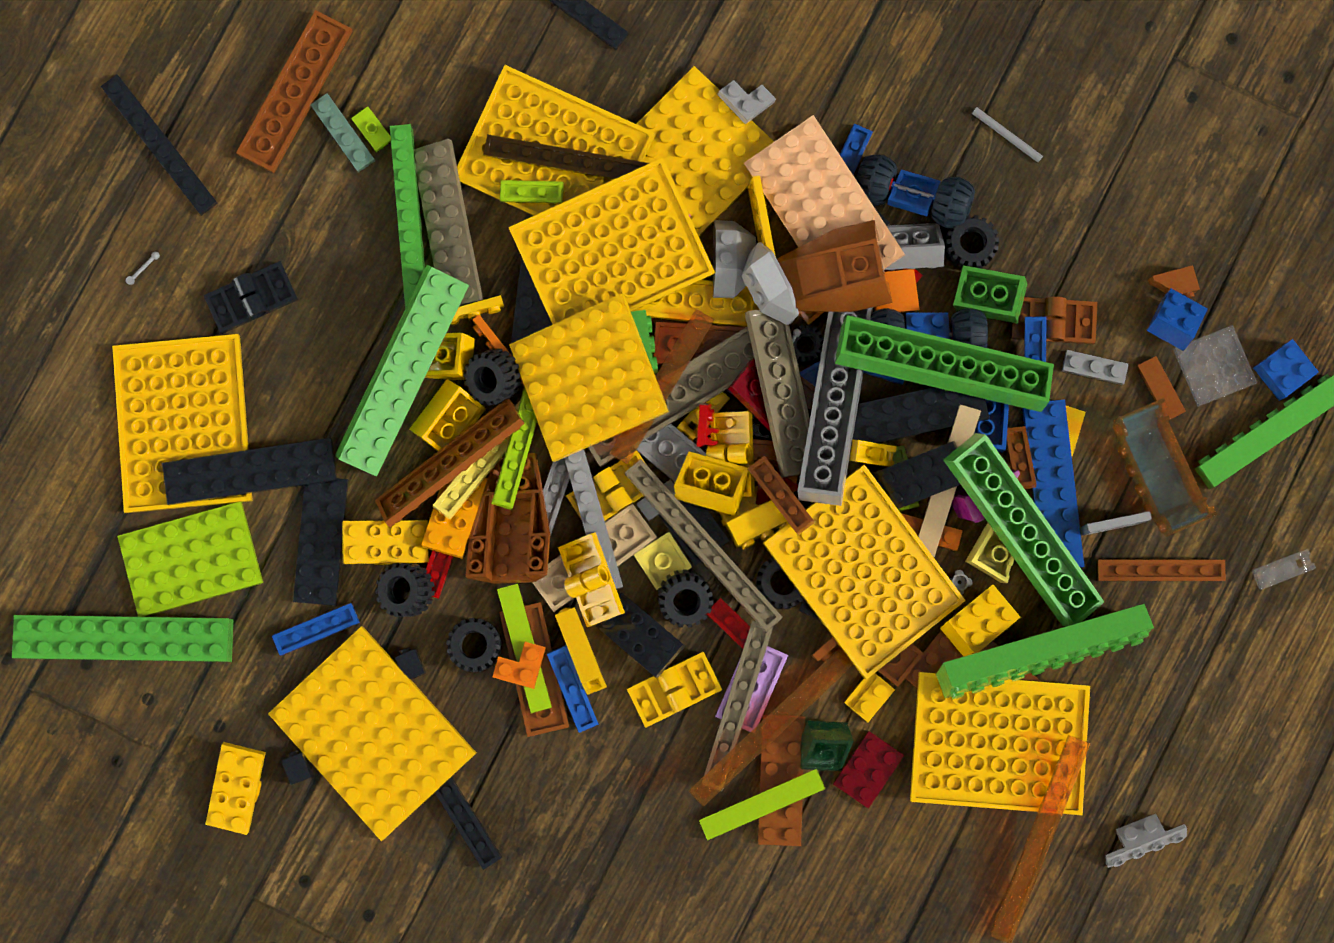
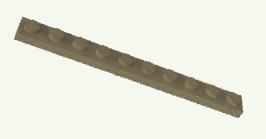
M641 459L625 472L626 477L765 632L783 618Z

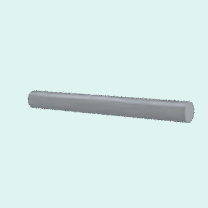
M978 107L972 112L974 116L1036 162H1039L1043 157Z

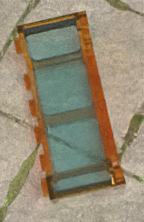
M1162 398L1113 420V429L1119 445L1117 447L1118 453L1127 463L1126 470L1128 475L1134 478L1136 493L1139 497L1142 496L1145 503L1143 505L1145 512L1150 511L1151 518L1158 526L1159 531L1167 537L1212 518L1217 513L1213 505L1208 507L1207 498L1203 497L1168 422L1170 417L1166 415L1164 410L1168 406L1165 399Z

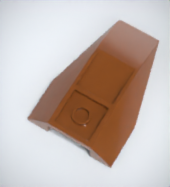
M875 220L833 229L777 258L792 287L798 311L855 312L893 303L889 283L885 278L878 245L880 240Z
M528 453L512 510L491 504L505 457L503 455L490 471L469 535L466 578L494 584L536 582L547 576L550 529L536 453Z

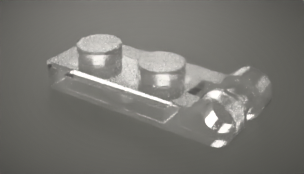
M1302 550L1252 570L1259 589L1262 590L1316 569L1314 562L1312 563L1309 558V550ZM1301 559L1303 566L1298 568L1295 560Z

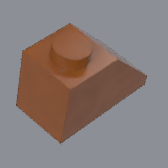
M1193 265L1154 275L1148 280L1150 285L1166 294L1172 288L1182 295L1192 298L1195 296L1194 293L1200 290Z

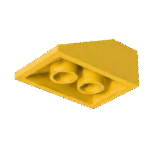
M446 333L425 378L466 380L463 375L467 370L464 368L466 364H469V359L473 357L475 339L464 333Z

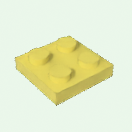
M670 532L634 554V557L656 590L661 588L663 580L666 582L667 575L674 576V571L678 570L679 573H683V570L692 568Z

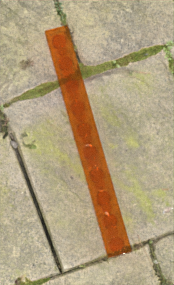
M840 647L688 791L702 807L708 804L854 665L843 649Z
M1071 735L1067 737L991 929L990 936L1012 943L1089 749L1090 743Z

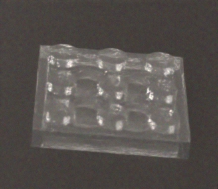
M1233 325L1191 341L1184 351L1177 347L1173 349L1197 407L1257 384Z

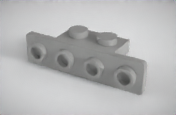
M1154 814L1116 829V834L1124 848L1107 854L1106 865L1108 868L1112 866L1118 867L1129 859H1138L1152 850L1159 851L1165 845L1179 843L1187 837V827L1183 824L1165 832L1157 815Z

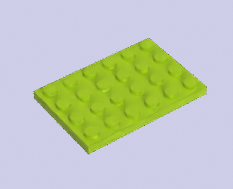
M236 502L117 536L138 617H146L263 583L242 502Z

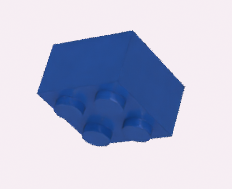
M1170 288L1161 300L1147 331L1184 351L1194 339L1208 308Z
M1293 339L1253 367L1279 401L1286 398L1319 373Z

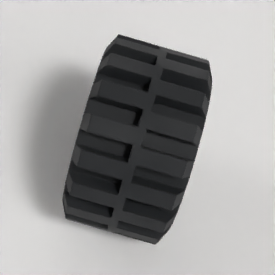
M968 215L964 223L952 226L953 228L947 232L944 240V252L948 254V261H953L952 265L954 267L958 265L960 270H962L964 265L982 269L995 256L999 247L997 246L999 238L996 237L998 232L996 229H992L994 225L991 222L989 224L986 223L987 219L984 217L978 219V215H974L973 218H970V215ZM967 233L978 236L982 241V251L975 254L966 252L960 244V237Z
M498 348L487 350L469 359V364H466L464 368L467 372H464L463 377L466 378V381H464L465 386L469 388L467 391L469 394H473L472 398L474 400L479 399L481 404L493 405L513 397L518 392V386L521 385L522 381L519 379L521 377L518 370L519 365L515 363L516 359L514 356L510 357L509 352H503L502 349ZM489 368L496 375L497 385L489 377Z
M772 557L760 568L756 577V587L774 608L781 610L790 609L803 601L804 597L796 587H794L791 593L786 595H780L773 591L770 584L771 577L776 571L783 569Z
M396 563L386 567V572H381L379 575L381 579L376 582L378 589H375V594L379 595L376 599L382 603L380 607L383 610H387V614L394 615L395 617H412L420 615L422 611L428 609L427 604L432 603L431 596L435 594V591H432V587L435 586L434 582L430 581L432 576L426 574L427 570L425 568H421L418 564ZM404 579L410 585V595L406 601L402 599L400 594V586Z
M678 570L674 571V576L667 575L666 582L663 580L661 588H658L659 597H657L660 609L666 620L669 619L671 624L675 625L677 623L678 627L682 628L684 624L688 628L692 627V623L699 625L701 624L700 619L705 621L707 618L706 613H711L713 595L701 575L698 576L695 571L689 573L688 570H683V573H679ZM684 589L695 591L697 598L691 606L680 608L673 604V599L679 591Z
M469 618L460 621L458 625L456 624L453 627L454 629L448 635L449 639L446 645H448L447 652L450 655V659L457 667L469 672H481L489 669L496 663L498 656L501 654L502 641L500 640L499 632H497L493 625L483 619ZM474 632L483 635L487 642L485 653L477 658L468 657L462 650L463 639L466 635Z

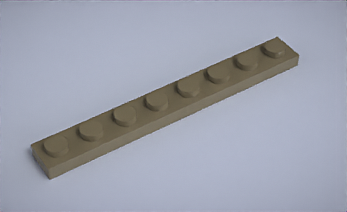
M756 621L751 623L701 784L703 786L723 791L773 627L765 632Z

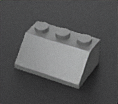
M939 224L887 226L905 253V256L884 270L944 267L945 244Z

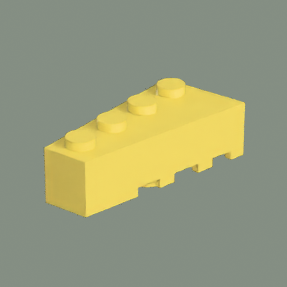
M987 522L965 562L1000 583H1008L1011 566H1013L1014 558Z

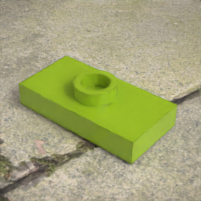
M366 107L351 118L376 153L391 142V136L369 107Z

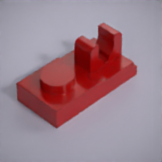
M702 403L699 407L697 447L718 444L717 440H712L708 437L711 433L719 432L718 428L709 427L710 421L713 422L714 409H711V403Z

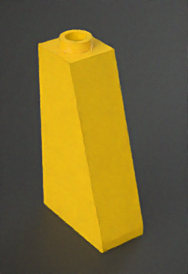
M575 607L562 609L555 617L586 694L589 695L606 688V683Z

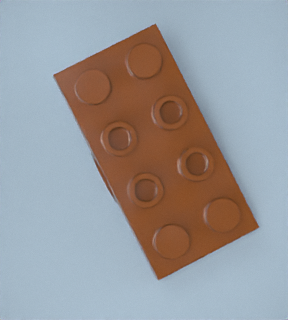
M1024 297L1018 324L1011 322V339L1024 340V316H1046L1047 342L1094 345L1096 343L1097 302L1067 300L1063 297Z

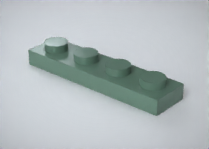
M328 93L311 104L315 113L358 173L375 162V159Z

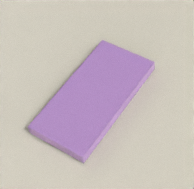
M767 646L742 729L755 734L786 662L787 654ZM738 665L715 717L722 719Z

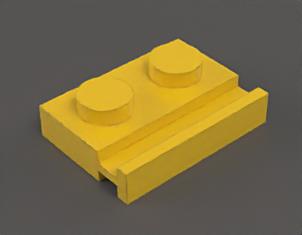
M874 673L868 679L863 678L844 703L868 723L895 689Z

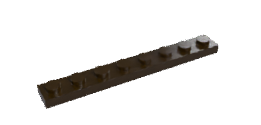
M487 134L483 154L486 157L609 179L619 178L650 164Z

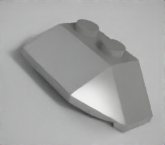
M714 220L713 269L715 271V274H713V298L734 299L746 287L742 273L749 253L756 246V237L735 221Z
M757 243L749 253L742 273L744 284L748 287L753 301L761 313L789 325L799 315L792 287L773 251L764 246L763 243Z

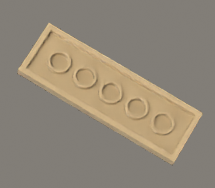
M633 503L605 523L617 566L657 539V536ZM561 555L548 564L547 576L532 582L553 612H556L574 599L568 595L565 589L564 582L568 578V574Z

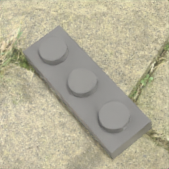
M1066 350L1062 366V372L1124 385L1128 369L1127 363Z

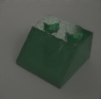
M807 721L801 736V769L842 771L854 742L848 723Z

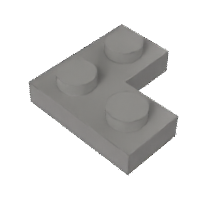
M734 80L718 93V96L744 124H747L776 100L763 85L747 94Z

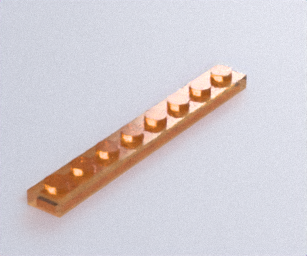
M697 309L656 375L665 402L714 322L713 318ZM656 418L622 432L609 454L628 465Z

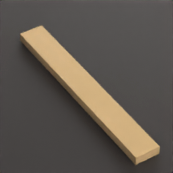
M960 404L948 443L955 441L958 448L974 435L981 410ZM957 486L930 497L918 537L933 557H935Z

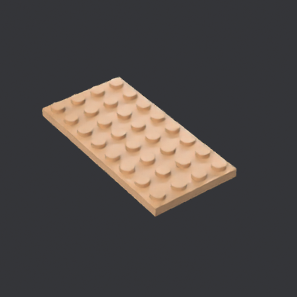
M814 115L744 163L752 176L760 175L764 195L798 247L833 229L875 220L880 240L878 245L883 268H887L905 256V253Z

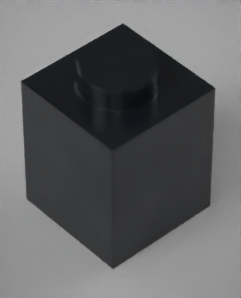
M409 647L398 652L400 656L395 657L396 662L409 679L412 680L426 674L416 649L411 650Z
M298 750L286 754L287 759L282 760V764L290 785L314 777L304 753L299 754Z

